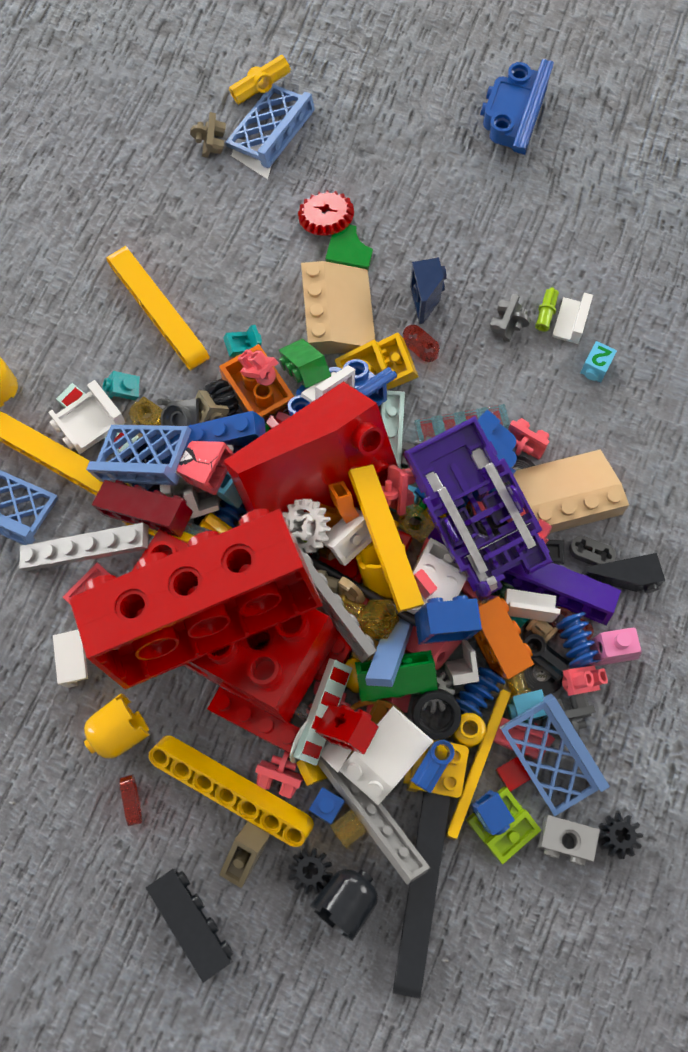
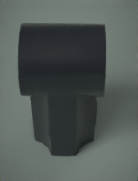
M538 634L529 635L523 641V643H532L537 646L538 652L533 653L531 659L535 665L554 680L559 678L563 670L570 663L549 647L544 638Z

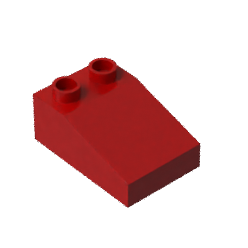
M344 381L223 461L247 512L257 509H267L270 512L280 509L282 513L289 512L288 504H294V500L312 499V502H320L321 504L336 508L331 499L328 485L344 481L350 491L353 505L356 508L360 505L348 475L351 469L373 464L380 485L385 486L388 466L396 465L398 467L377 403Z

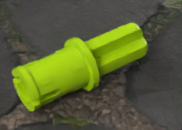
M553 287L546 290L543 302L538 308L540 313L535 328L542 332L549 331L552 316L556 313L555 305L559 291Z

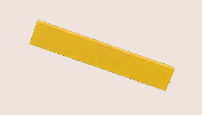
M374 465L351 469L348 475L398 613L422 607L424 605L422 596Z
M506 690L500 691L486 725L485 737L479 744L465 781L462 795L459 797L446 832V837L454 841L458 838L511 693Z

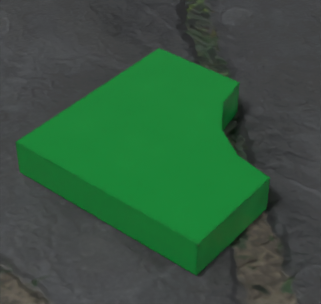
M349 225L344 230L332 234L325 262L369 270L373 248L365 246L359 240L356 234L357 226Z

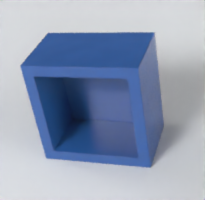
M466 595L453 597L452 601H443V598L429 599L414 614L418 644L468 640L482 630L477 598L468 599Z

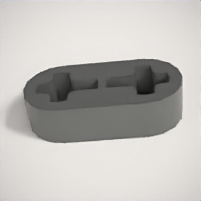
M577 536L569 546L572 557L593 566L614 562L616 559L615 550L611 546L586 536ZM580 543L584 544V549H586L582 553L578 552L577 546ZM602 552H606V557L609 558L605 562L601 560L600 555Z

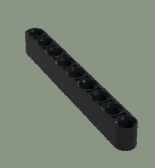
M425 791L423 793L415 848L430 866V869L427 873L409 884L393 985V994L420 999L451 798Z

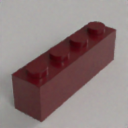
M104 480L92 503V506L106 517L131 524L145 523L149 525L148 529L155 531L160 529L180 538L193 514V511L186 505L187 501L177 495L168 497L158 490L149 492L139 485L131 487L120 480L115 482Z

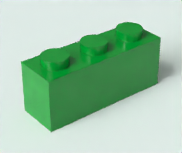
M304 339L279 349L281 357L278 360L283 371L287 370L289 376H293L296 383L300 382L305 388L331 377L324 355Z
M431 650L404 654L393 687L367 685L365 678L372 660H366L363 663L361 661L355 662L361 702H375L382 698H400L407 694H423L427 691L438 690L435 662Z

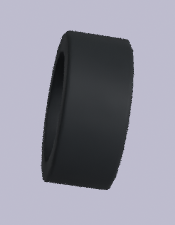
M439 688L438 690L427 691L423 694L420 693L413 701L411 709L413 724L432 740L446 739L458 729L461 721L460 707L455 697L448 691ZM434 699L443 700L451 709L450 721L444 727L437 729L428 727L421 719L422 707L425 703Z

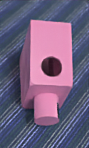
M636 628L603 632L591 639L595 640L596 643L590 647V650L599 651L593 659L602 660L593 664L595 666L637 660L641 655Z

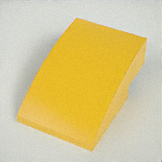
M398 332L379 342L374 339L334 359L337 367L341 369L350 360H363L368 364L369 371L374 375H377L387 367L391 368L392 371L396 372L397 377L386 384L387 390L419 377L404 338Z

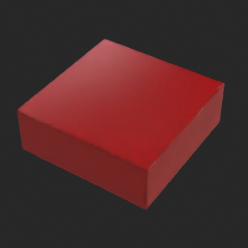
M518 756L495 770L504 786L510 792L531 780Z

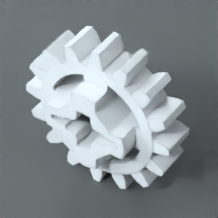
M312 499L294 500V504H288L289 512H283L282 514L286 518L285 520L292 534L297 539L298 546L302 552L315 553L317 548H323L324 546L321 541H327L329 538L325 533L326 531H331V528L326 526V522L330 521V517H324L326 508H319L320 502H312Z

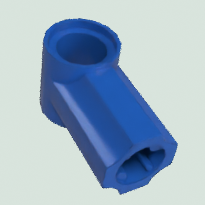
M446 740L433 742L429 746L428 752L412 777L411 782L431 793L446 766L454 757L453 745ZM438 745L444 746L447 750V756L444 760H439L435 756V748Z

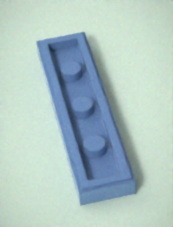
M393 613L389 614L376 649L377 651L374 654L365 678L366 684L369 686L393 687L414 626Z

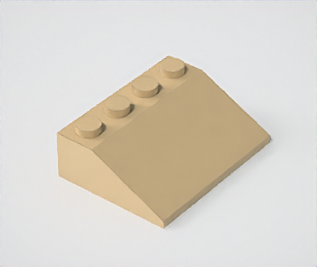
M325 261L301 263L308 343L324 355L348 353L374 340L375 332L368 270Z
M601 449L516 470L514 474L538 522L540 519H543L552 526L550 533L623 515L629 506L623 486Z

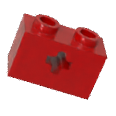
M329 704L315 732L331 744L364 755L379 726L371 721L372 716L363 710L358 709L355 712L343 704L340 707Z

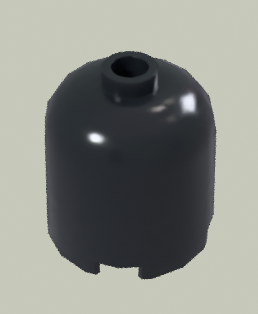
M352 869L340 870L323 888L310 907L315 909L314 912L331 928L337 925L344 931L342 936L353 941L378 902L376 889L371 884L373 878L362 869L358 873Z

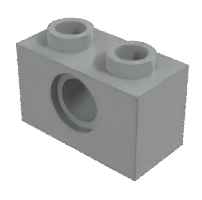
M550 815L544 817L537 847L544 850V855L558 859L560 855L570 857L569 862L585 866L586 862L594 861L600 829ZM564 834L570 835L574 840V845L571 849L565 848L562 844Z

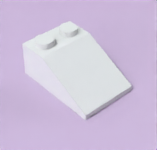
M394 706L377 724L379 728L366 753L363 755L353 752L339 770L377 805L392 791L433 742L431 738Z

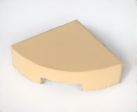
M342 576L338 582L339 595L361 606L365 601L364 594L352 581Z

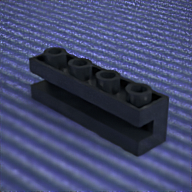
M172 869L147 886L146 890L204 983L233 962L231 956L234 953L226 940L220 941L216 934L219 928L212 917L207 919L202 909L205 906L197 894H191L187 887L190 885V881L183 871L178 873L176 869Z

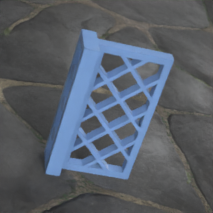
M273 84L271 89L263 94L226 140V146L260 160L261 165L269 169L314 112L315 107L312 94L304 91L300 95ZM274 93H277L282 96L280 98L270 100V97ZM297 101L292 106H286V102ZM284 104V108L272 111L271 106ZM269 107L270 112L258 115L261 109ZM286 114L282 120L275 122L274 117ZM272 118V123L260 124V121ZM258 122V127L246 129L249 124ZM274 129L270 135L263 137L264 131ZM260 133V138L249 140V135ZM246 136L245 142L235 143L238 138ZM262 144L258 151L251 149V146Z
M111 425L97 461H89L86 470L100 482H104V480L112 482L120 480L124 483L177 486L180 476L175 472L191 429L188 426ZM117 433L124 434V436L114 442ZM142 433L143 436L133 443L131 439L137 434ZM158 433L162 434V437L157 441L151 442L150 439ZM180 434L179 439L171 444L170 439ZM128 442L129 446L119 453L118 448ZM147 442L148 447L138 454L137 449ZM166 443L168 447L157 454L156 450ZM114 452L116 456L106 462L107 457ZM133 452L135 457L125 463L123 459ZM152 453L154 458L147 463H143L142 460ZM172 453L170 463L162 464L161 461Z
M0 470V479H4L8 483V486L0 488V494L10 491L12 500L1 502L0 509L14 505L16 514L9 516L2 515L0 511V535L23 545L33 544L35 541L33 536L57 502L58 496ZM24 488L28 490L29 495L15 498L13 490ZM40 497L49 499L46 505L35 508L33 499ZM31 501L33 509L23 512L18 511L17 504ZM35 514L36 520L31 527L22 524L21 518Z
M550 693L542 698V702L502 725L500 729L551 812L556 816L598 790L602 792L610 786L557 699ZM541 710H544L548 716L545 727L532 724L534 714ZM551 723L553 724L555 729L550 728ZM516 725L526 727L524 739L512 738L508 730ZM531 728L544 731L541 745L527 742ZM548 732L558 734L561 737L559 749L545 746ZM516 743L522 745L521 751L519 750ZM564 744L566 745L569 751L563 750ZM526 746L540 749L537 762L528 761L524 758ZM544 750L557 753L554 766L541 764ZM562 754L574 758L572 771L559 768ZM530 766H535L534 772L532 771ZM578 767L580 768L582 773L577 772ZM540 768L553 771L550 784L538 781L537 777ZM557 772L571 775L568 788L554 785ZM575 776L585 778L590 785L582 791L572 789ZM543 787H544V788H548V793H547V794H546L545 790L543 789ZM553 790L565 792L564 802L554 807L551 802Z

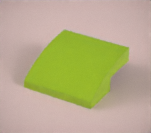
M506 787L501 788L497 792L515 820L509 824L510 828L500 835L495 834L494 836L486 832L475 813H472L465 819L501 864L509 860L542 831L528 811L521 807Z

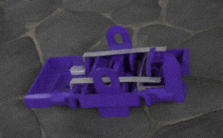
M476 416L405 451L403 456L416 478L415 482L421 493H424L425 498L422 502L427 505L428 514L454 563H457L459 566V573L465 572L466 576H468L466 578L473 592L476 591V595L480 600L501 589L503 586L500 580L505 578L503 572L521 563L526 574H531L553 561L544 540L538 535L542 528L504 458L498 459L496 456L498 454L492 442L488 441ZM509 481L511 485L505 486L504 483ZM496 487V491L481 499L486 509L481 511L472 492L477 490L480 496ZM466 495L477 513L473 517H470L465 507L457 510V507L465 503L463 497ZM523 508H524L526 514L523 515V516H521L520 513L523 512ZM449 512L450 515L438 521L437 517ZM490 516L495 526L510 518L513 521L498 528L497 530L500 535L494 537L485 517ZM479 520L483 524L487 532V535L490 539L486 542L483 536L475 541H473L472 539L479 535V532L474 524ZM465 543V546L454 551V547Z

